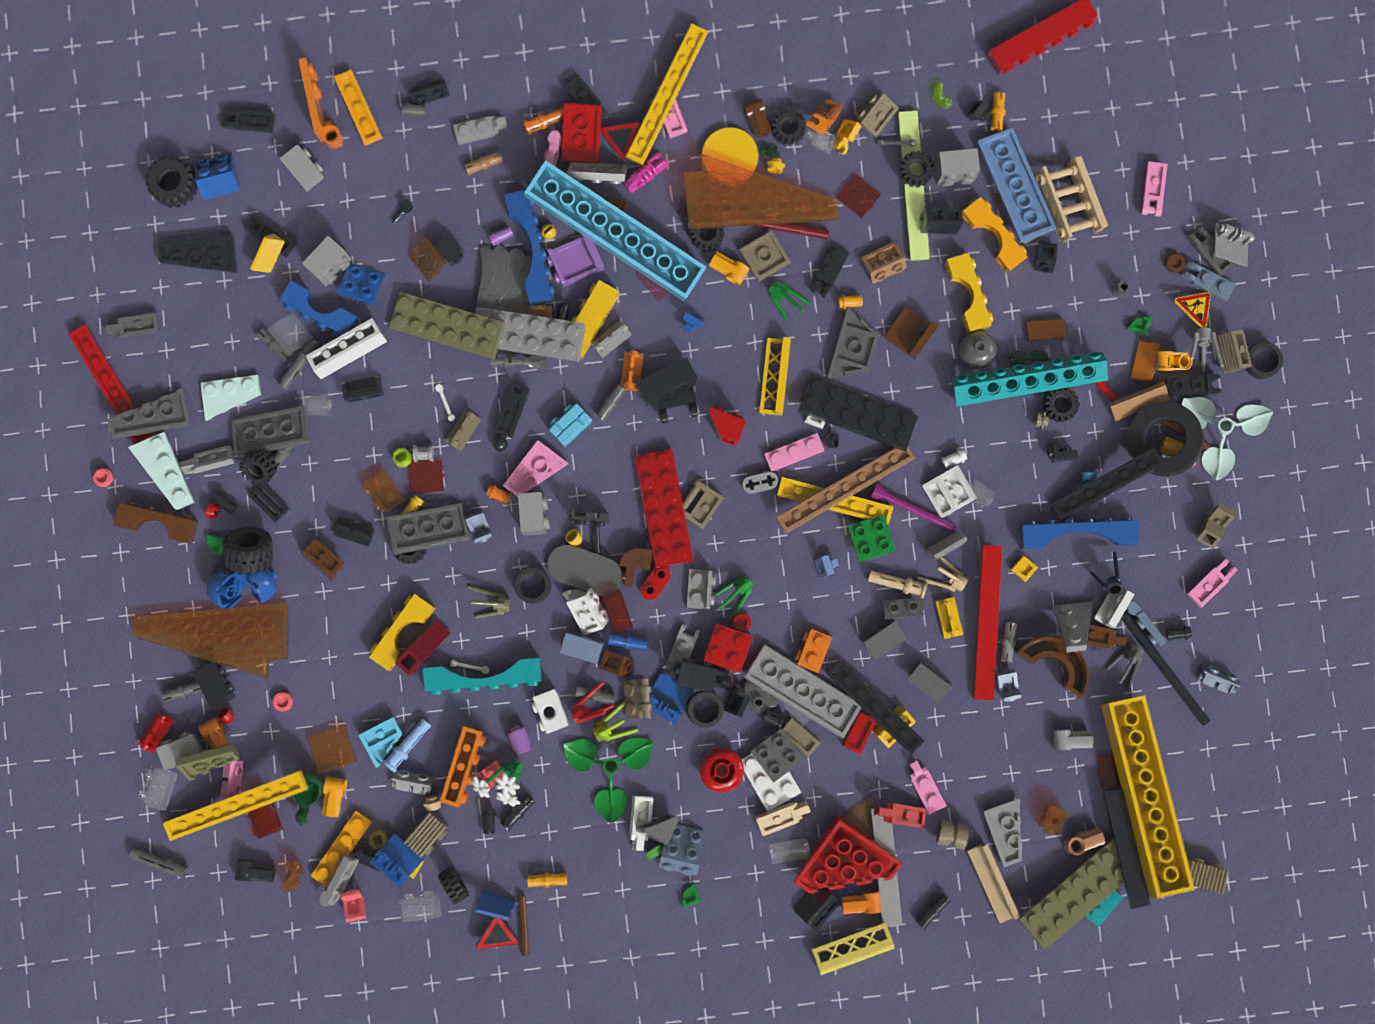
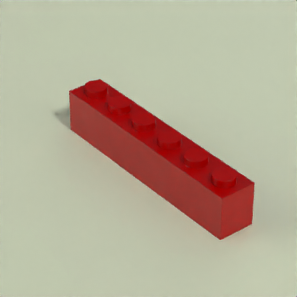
M1079 0L991 49L987 58L997 75L1002 73L1008 74L1014 70V66L1018 64L1024 65L1031 60L1032 56H1040L1045 53L1048 47L1053 46L1054 48L1060 45L1066 37L1070 39L1076 36L1079 30L1083 28L1085 30L1089 29L1095 24L1098 14L1089 0Z

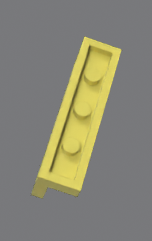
M886 923L817 947L812 949L820 974L823 975L894 949V943ZM884 929L887 937L886 940L879 942L873 939L876 931ZM864 937L868 939L866 947L859 948L855 946L857 938ZM843 943L850 946L848 953L845 955L836 952L838 946ZM826 950L832 953L828 961L821 963L818 952Z

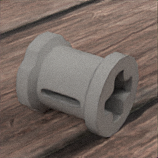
M433 444L426 447L413 445L414 462H418V460H430V462H433Z

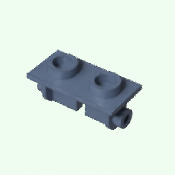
M1202 664L1203 673L1200 672L1197 678L1200 680V683L1214 687L1215 683L1219 682L1217 690L1229 695L1231 693L1235 694L1237 687L1240 688L1239 679L1234 674L1229 672L1225 674L1220 672L1215 666Z

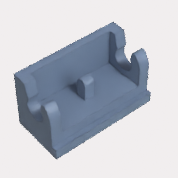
M568 630L565 634L560 653L597 664L605 641Z

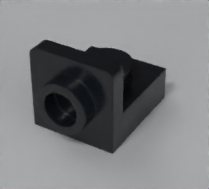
M1038 242L1034 266L1035 271L1053 273L1057 262L1058 244Z
M1056 441L1051 442L1049 447H1047L1048 458L1052 459V463L1075 460L1078 457L1077 449L1071 450V447L1059 449L1060 452H1058Z

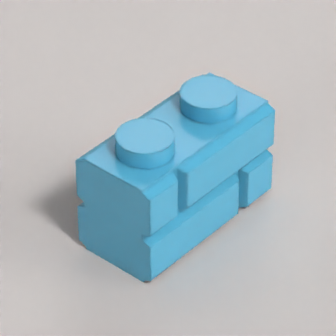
M577 403L568 405L563 410L565 414L561 418L556 417L549 423L551 427L548 430L564 447L593 422Z

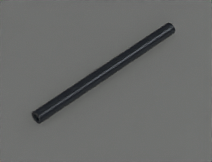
M1128 612L1124 613L1121 620L1201 725L1208 724L1211 720L1130 614Z

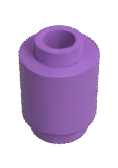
M519 725L509 729L510 733L507 736L513 751H516L517 755L532 750L530 746L532 743L525 727L521 728Z

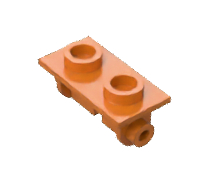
M637 351L625 352L621 386L626 390L638 391L635 382L641 380L644 354Z

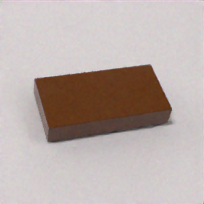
M1065 319L1026 322L1028 341L1065 339L1067 337Z

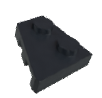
M569 510V519L571 522H574V525L585 526L586 522L593 523V526L604 527L605 523H609V514L577 513Z

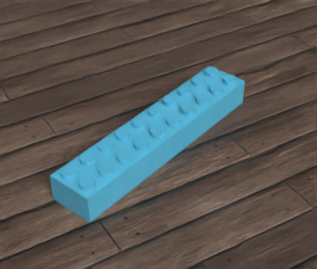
M546 160L524 193V197L682 301L686 300L706 269V266Z

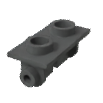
M921 598L883 601V616L885 619L924 616Z

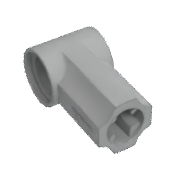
M1053 730L1054 750L1093 747L1092 731L1071 732V730Z

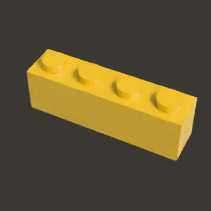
M600 280L590 288L589 294L591 295L588 300L582 302L579 308L581 312L578 317L574 316L572 319L573 322L586 324L580 355L581 360L620 295L618 290Z

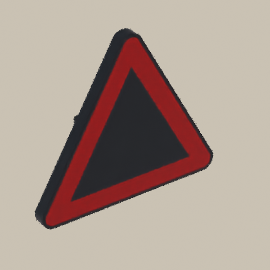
M633 122L601 128V133L622 161L626 160V154L641 124Z
M493 917L475 946L476 949L517 945L519 942L502 919Z

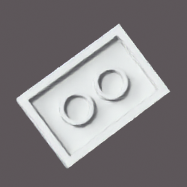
M752 753L741 759L744 765V772L767 812L801 793L790 772L773 783Z

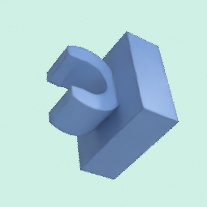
M828 555L814 560L820 579L834 574L833 568L839 566L838 560L830 561Z

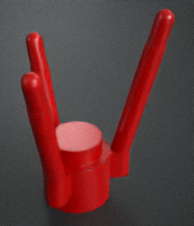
M604 681L596 685L579 702L573 704L575 709L571 710V715L576 724L604 715L607 710L615 707L613 704L590 712L586 705L582 706L586 700L604 685Z

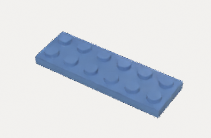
M1010 128L978 140L977 145L1019 242L1022 243L1056 230V225L1014 129Z

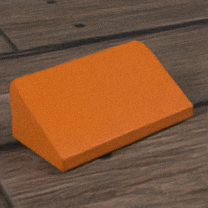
M1138 342L1131 379L1148 383L1152 381L1158 356L1156 351H1159L1160 344Z

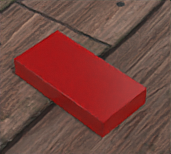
M859 711L842 746L861 754L876 721L869 715Z

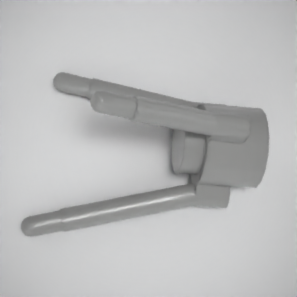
M1199 328L1196 330L1190 359L1192 360L1198 343L1201 347L1202 372H1205L1206 347L1210 346L1211 342L1220 367L1224 366L1216 342V333L1212 332L1210 328Z

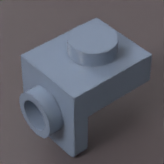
M483 510L465 517L474 543H483L492 537L491 528Z
M1011 669L997 672L998 692L1002 700L1012 702L1022 698L1018 687L1016 670Z

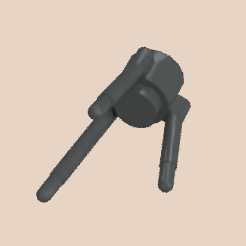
M1131 644L1129 648L1125 647L1106 667V670H1109L1126 655L1125 659L1129 663L1118 682L1120 684L1123 682L1130 668L1135 664L1127 685L1129 690L1145 652L1140 647Z

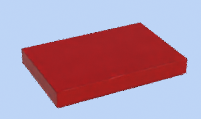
M564 103L561 161L599 163L602 105Z

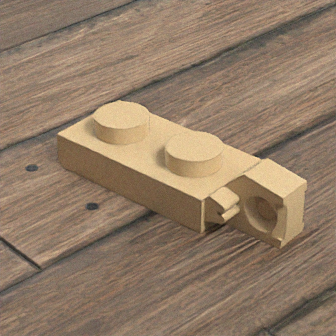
M807 801L798 804L797 802H792L755 816L762 836L798 823V820L802 819V815L811 811Z

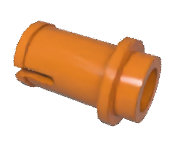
M490 485L486 494L489 496V499L494 498L506 505L512 496L511 493L497 488V485Z

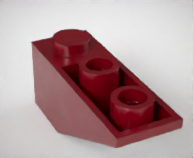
M436 620L396 660L395 664L408 676H413L451 632Z

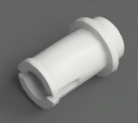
M957 449V452L941 458L946 469L960 462L965 463L964 461L967 460V456L963 449Z

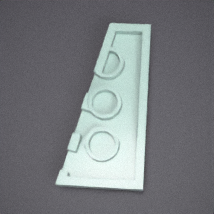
M165 432L128 447L176 510L195 503Z

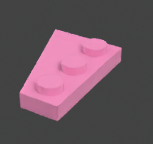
M537 441L503 486L518 497V494L528 492L564 468L568 463L540 441Z

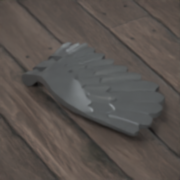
M501 245L495 246L493 251L486 246H481L482 277L477 307L545 317L542 313L546 303L530 306L525 287V281L532 266L533 256L526 257L523 251L519 249H513L508 253L507 249ZM498 349L495 359H491V367H497V365L516 367L518 365L539 369L547 367L548 363L545 361L547 357L524 354V358H517V352ZM498 353H505V358H498Z

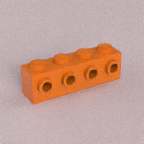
M463 726L440 802L458 808L461 807L462 803H466L469 794L466 792L468 785L472 784L470 780L474 779L472 770L474 766L477 767L480 755H477L479 747L483 748L486 736H483L484 731Z

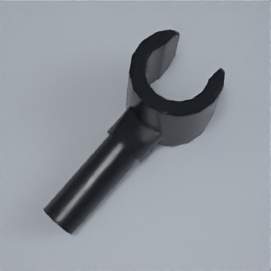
M405 199L400 203L402 210L392 220L394 224L404 214L413 210L409 200Z

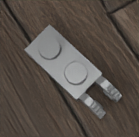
M344 856L339 861L338 869L335 875L331 877L327 890L321 894L319 899L321 906H333L337 903L340 894L343 893L359 862L357 857Z

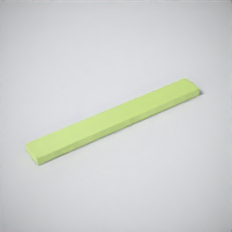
M918 111L898 113L900 141H910L911 139L916 141V145L913 147L901 145L902 159L912 151L914 153L921 151ZM920 163L910 165L909 170L911 174L915 176L923 174ZM904 184L910 261L929 260L928 233H921L920 231L923 224L920 216L925 207L924 186L922 187L921 185L919 188L913 186L912 188L910 184Z

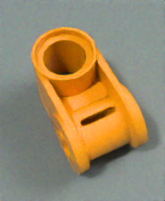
M1156 351L1158 363L1155 370H1187L1191 367L1193 361L1190 359L1189 353Z

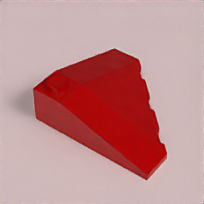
M837 814L824 831L796 876L794 883L808 893H815L819 888L839 889L844 888V884L856 882V885L872 883V879L883 878L884 881L892 880L903 863L855 825Z

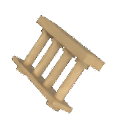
M1082 156L1072 159L1067 163V168L1048 173L1046 166H1043L1035 173L1036 182L1040 186L1046 205L1056 225V235L1061 243L1073 237L1072 232L1090 227L1094 234L1108 226ZM1067 175L1072 177L1074 185L1055 190L1051 180ZM1077 192L1081 202L1062 208L1058 197ZM1080 210L1085 211L1088 220L1068 225L1065 215Z

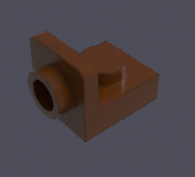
M605 650L599 669L627 677L632 669L633 659Z

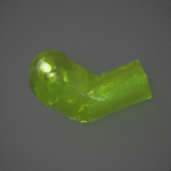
M935 83L933 100L941 109H948L952 105V101L943 95L944 84Z

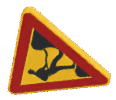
M1209 292L1174 299V302L1200 328L1207 327L1211 297Z

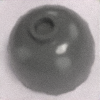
M980 331L967 334L961 340L958 347L959 358L966 367L972 370H981L988 367L994 361L997 353L994 339L989 334Z

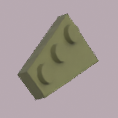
M222 745L216 749H207L201 751V753L187 754L175 759V766L191 781L195 779L196 774L201 773L205 775L209 773V769L212 767L220 768L239 760V752L233 745Z

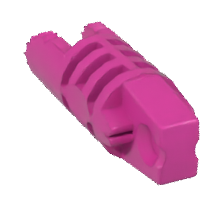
M658 152L645 165L643 164L637 169V172L635 171L624 183L626 188L633 193L645 186L655 175L657 176L669 165V162L666 159L661 161L662 155Z

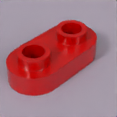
M655 567L643 583L641 594L646 600H655L671 578V572L668 567L659 569ZM663 571L665 577L659 578L658 572ZM648 587L654 588L652 594L647 593Z

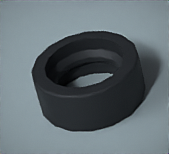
M1259 342L1248 349L1252 367L1246 368V371L1252 377L1267 379L1277 374L1282 368L1283 354L1275 344ZM1264 349L1272 354L1274 365L1270 370L1262 372L1255 368L1252 358L1256 351Z
M525 568L515 577V593L526 603H540L550 594V578L540 568ZM530 574L540 576L544 582L543 591L535 597L524 594L521 587L522 580Z
M697 691L689 697L686 703L687 717L693 724L699 727L709 728L715 726L723 716L724 707L722 700L712 692ZM700 698H709L715 703L716 712L709 720H700L694 714V705Z

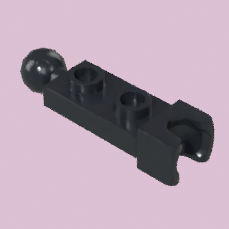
M1219 374L1165 378L1169 397L1218 395L1222 391L1221 388H1214L1212 386V381L1220 378ZM1155 380L1150 384V387L1159 384L1162 381Z
M515 383L510 384L494 431L500 434L493 441V448L498 452L506 450L508 446L507 437L511 439L514 437L525 403L530 394V389L527 387L524 388L521 394H516L517 387Z

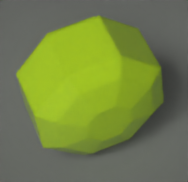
M398 448L393 452L392 460L398 467H407L412 461V455L406 448Z

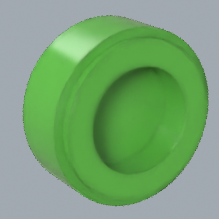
M661 843L645 853L648 860L662 853L663 846Z

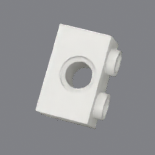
M556 689L533 697L534 702H531L534 712L540 715L541 720L538 722L542 732L546 731L548 734L570 725ZM548 706L553 707L555 710V714L551 718L546 717L544 714Z

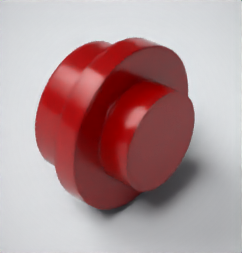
M745 613L736 614L732 620L733 628L739 632L747 631L751 626V618Z

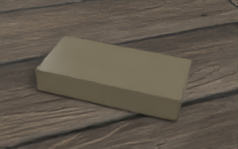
M792 717L782 727V730L794 746L807 757L821 743Z

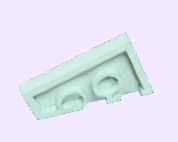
M252 375L202 382L201 390L205 420L208 421L220 413H225L229 409L261 395L259 376Z

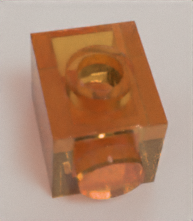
M1046 804L1038 826L1043 827V832L1053 836L1055 832L1061 834L1068 812Z

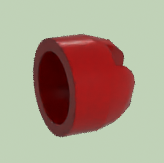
M210 502L204 517L210 519L219 517V515L215 514V511L221 512L219 506Z
M225 707L218 713L217 719L223 724L232 723L234 713L230 708Z

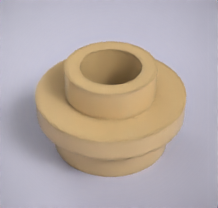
M436 795L429 796L423 802V807L426 808V811L440 809L441 798H437Z

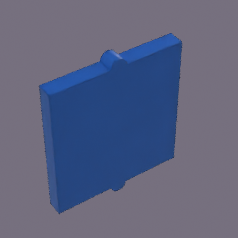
M483 891L480 899H477L478 905L475 912L509 921L510 915L515 909L516 899Z

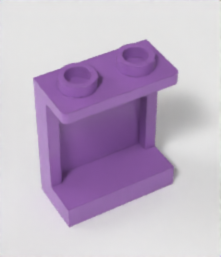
M584 235L553 250L551 248L547 249L549 255L546 256V259L550 266L554 265L556 270L553 273L557 283L561 282L563 287L604 270V264L594 242Z

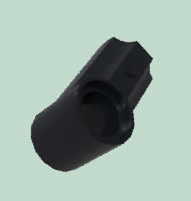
M237 859L235 880H255L272 883L276 873V865Z

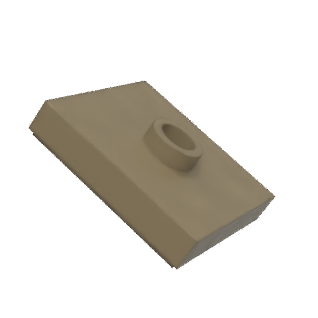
M772 230L739 249L758 282L791 263Z

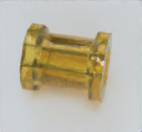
M384 830L375 831L369 836L370 846L376 849L382 848L389 841L388 833ZM381 835L383 842L376 843L377 839L375 837Z

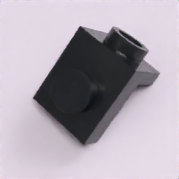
M734 685L732 689L726 686L725 690L731 693L724 711L742 718L751 696L744 694V689Z

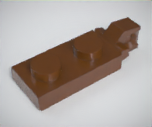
M1089 625L1088 645L1107 649H1114L1115 645L1126 646L1127 638L1118 637L1117 632L1113 629Z

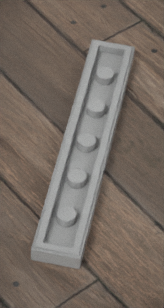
M872 808L871 817L874 841L895 856L893 826L890 823L883 822L884 817L873 815L874 808ZM897 873L892 880L884 881L883 878H878L882 924L886 923L887 927L902 925Z

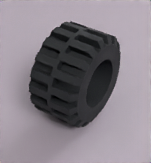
M167 156V159L161 157L160 162L155 160L153 167L149 166L148 170L150 173H146L145 176L148 181H145L148 187L147 190L160 204L166 205L168 208L173 206L180 208V204L185 206L188 204L186 201L194 199L192 195L197 194L195 189L197 187L195 173L185 161L178 157L174 159L172 156ZM172 174H180L181 181L178 187L171 191H165L163 188L165 179Z
M245 526L231 530L223 539L226 567H229V570L235 571L238 574H248L249 572L255 574L256 570L262 572L264 571L263 568L267 569L273 562V544L270 533L265 531V529L255 526Z

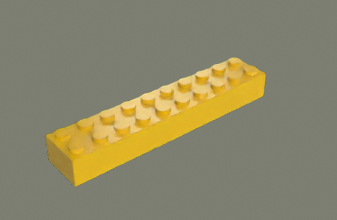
M1145 695L1101 705L1117 772L1126 799L1149 898H1161L1195 890Z

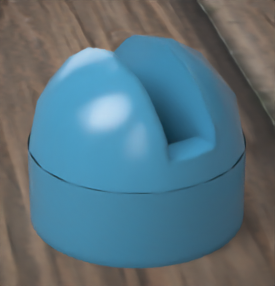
M1082 472V482L1085 485L1097 479V472Z

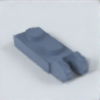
M1187 262L1186 267L1198 274L1195 277L1188 272L1182 271L1180 275L1182 278L1193 283V286L1209 292L1212 296L1224 302L1228 301L1236 284L1204 267L1201 268L1200 265L1194 262Z
M1131 601L1126 608L1127 612L1130 615H1135L1137 618L1136 624L1141 630L1145 628L1149 634L1147 638L1153 645L1163 646L1166 643L1164 637L1136 602Z

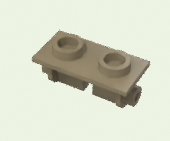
M465 409L445 442L462 451L481 419Z

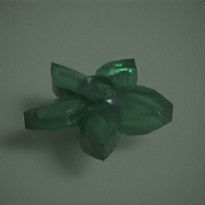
M764 143V149H758L757 151L765 154L766 159L780 157V153L777 151L778 146L776 145L769 147Z

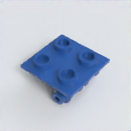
M350 263L336 292L341 294L342 297L346 296L352 298V300L357 299L358 302L362 301L370 306L371 304L375 305L377 301L376 295L386 274Z
M661 673L651 692H649L652 711L675 725L684 711L689 697L695 691L688 687L674 684L672 677Z
M394 834L382 849L377 852L370 863L400 888L424 858L419 857L403 843V840Z

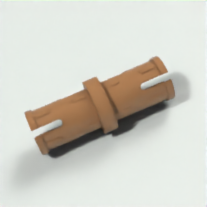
M498 150L484 157L483 155L479 156V159L464 165L468 175L483 169L486 171L488 167L504 161Z

